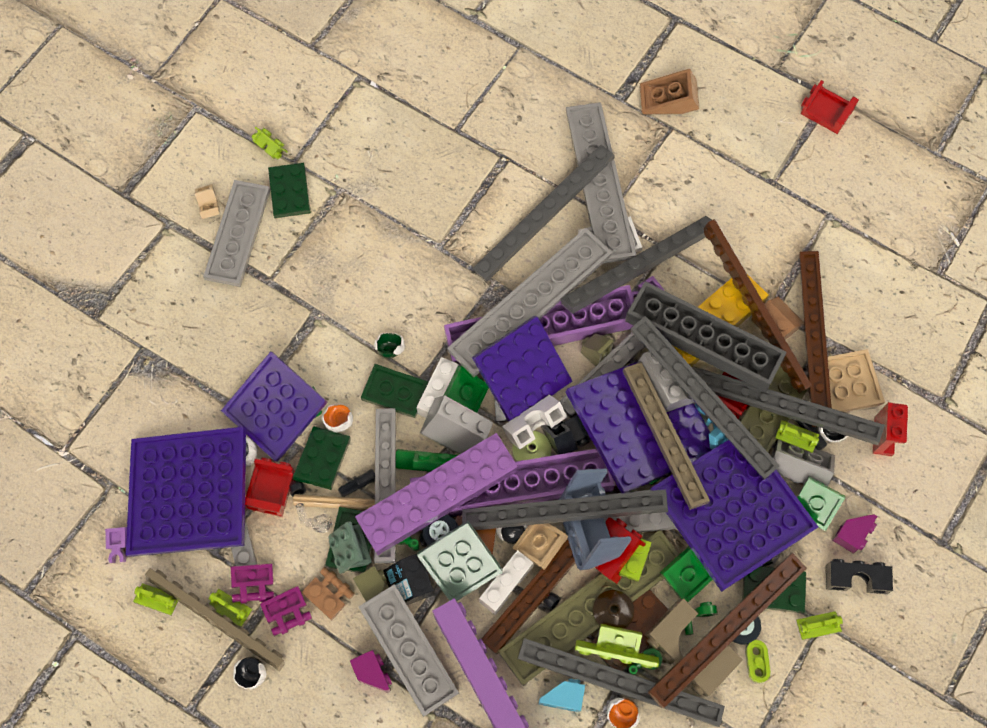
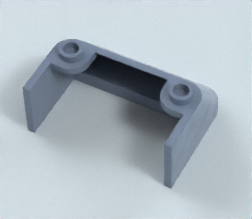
M607 469L577 470L559 500L604 496L605 490L602 488L601 482L608 472ZM604 518L563 522L574 560L579 570H589L620 557L631 542V537L610 538Z

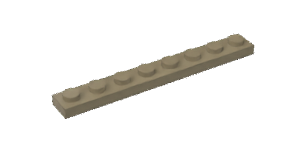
M642 362L624 368L625 378L689 509L708 504L710 500Z
M149 568L145 573L149 582L168 595L173 596L182 605L280 672L285 664L282 654L274 649L271 652L266 648V644L259 638L254 640L248 636L250 633L241 626L237 628L232 625L233 621L225 615L221 617L216 614V609L208 603L206 605L200 603V598L194 593L190 592L187 594L182 590L183 586L176 581L172 583L166 579L167 576L158 569L155 572Z

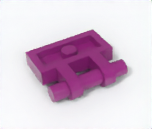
M272 564L231 567V588H240V594H232V603L240 602L241 604H247V601L258 600L259 602H265L274 597V591L265 592V586L273 585ZM246 587H259V592L247 593Z
M298 586L260 603L267 622L270 624L277 621L278 626L271 629L274 636L288 633L289 629L297 625L302 626L306 624V621L312 619L309 611L304 614L300 612V609L307 606ZM294 613L295 618L284 622L282 617Z

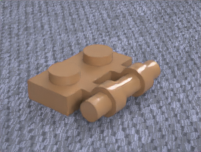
M324 567L320 573L325 579L320 582L315 577L301 593L332 621L346 606L340 599L345 595L350 600L355 593L346 582L343 583L337 578V574L333 570L330 571ZM331 583L338 589L335 594L327 588Z

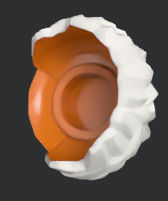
M330 405L323 413L322 420L328 430L338 433L345 431L352 425L353 415L345 405Z
M615 698L610 701L607 707V719L611 726L615 728H634L638 725L640 715L637 705L632 700Z

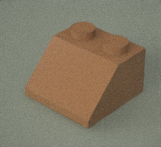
M779 297L765 303L785 340L804 325V322ZM752 317L751 321L761 330L758 322H755Z

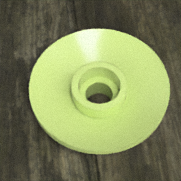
M533 431L536 439L523 448L518 449L513 444L512 452L515 460L522 461L550 456L551 444L548 438L538 431ZM529 445H534L536 449L530 450L528 447Z

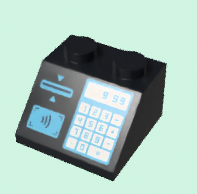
M417 554L403 558L383 570L388 587L395 584L407 605L434 596L427 570L417 557Z

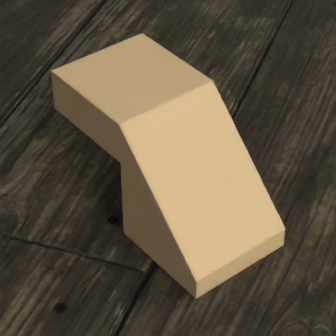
M213 184L196 188L195 196L201 218L204 219L220 214Z

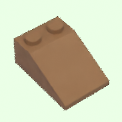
M690 68L640 83L643 114H684L699 109L697 80Z

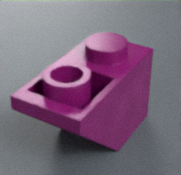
M872 514L846 520L841 524L832 541L853 554L858 550L862 551L868 542L865 539L867 534H872L877 526L875 520L878 516Z
M371 650L350 660L357 680L360 683L386 693L391 691L389 686L392 685L388 673L383 674L380 666L384 665L379 653L375 655L374 651Z

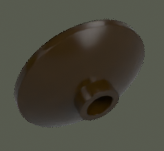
M608 590L596 598L593 605V616L599 626L603 624L625 629L633 620L634 606L631 599L625 593L618 590ZM611 606H616L618 608V612H611Z

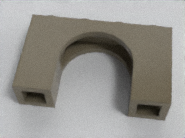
M684 598L678 599L645 634L649 645L655 650L658 648L663 653L662 658L670 665H675L683 658L679 649L680 634L698 614ZM728 645L691 681L693 684L692 689L699 696H710L743 659Z

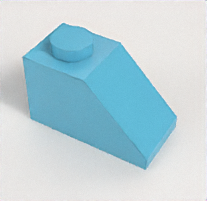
M568 679V682H562L539 699L538 705L580 713L585 685L581 684L580 680Z

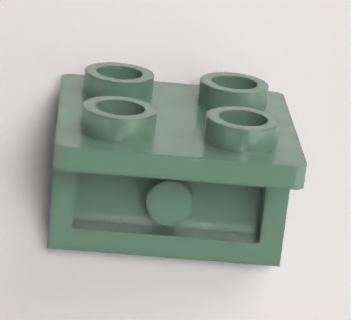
M351 521L346 522L328 536L329 545L335 558V565L340 574L345 573L350 568L372 563L359 524L352 525Z

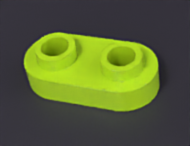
M754 640L747 644L745 649L748 675L753 682L763 683L769 679L771 674L768 649L764 642ZM753 648H757L759 650L758 655L753 654ZM756 669L761 670V676L755 674Z

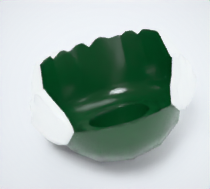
M386 332L378 336L374 347L382 357L394 358L404 351L405 344L401 335Z

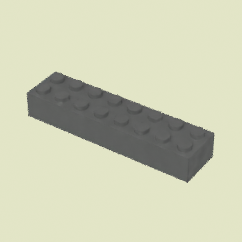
M646 281L628 310L625 322L634 326L646 316L671 345L763 392H766L787 353Z

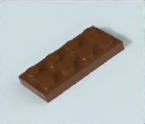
M650 589L633 602L634 617L628 627L625 628L642 632L639 653H642L649 646L648 638L645 634L669 610ZM598 636L590 643L597 644ZM601 658L609 667L623 671L629 665L622 663L620 659L612 658L607 660Z

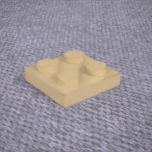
M549 523L529 525L515 543L513 549L515 551L518 550L534 562V564L545 570L568 536Z

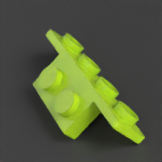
M601 624L597 644L576 640L575 650H578L583 655L597 654L603 659H620L625 664L639 663L642 667L650 669L659 666V657L639 653L642 632Z

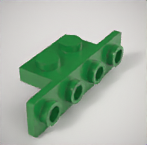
M397 449L396 468L431 472L458 455Z

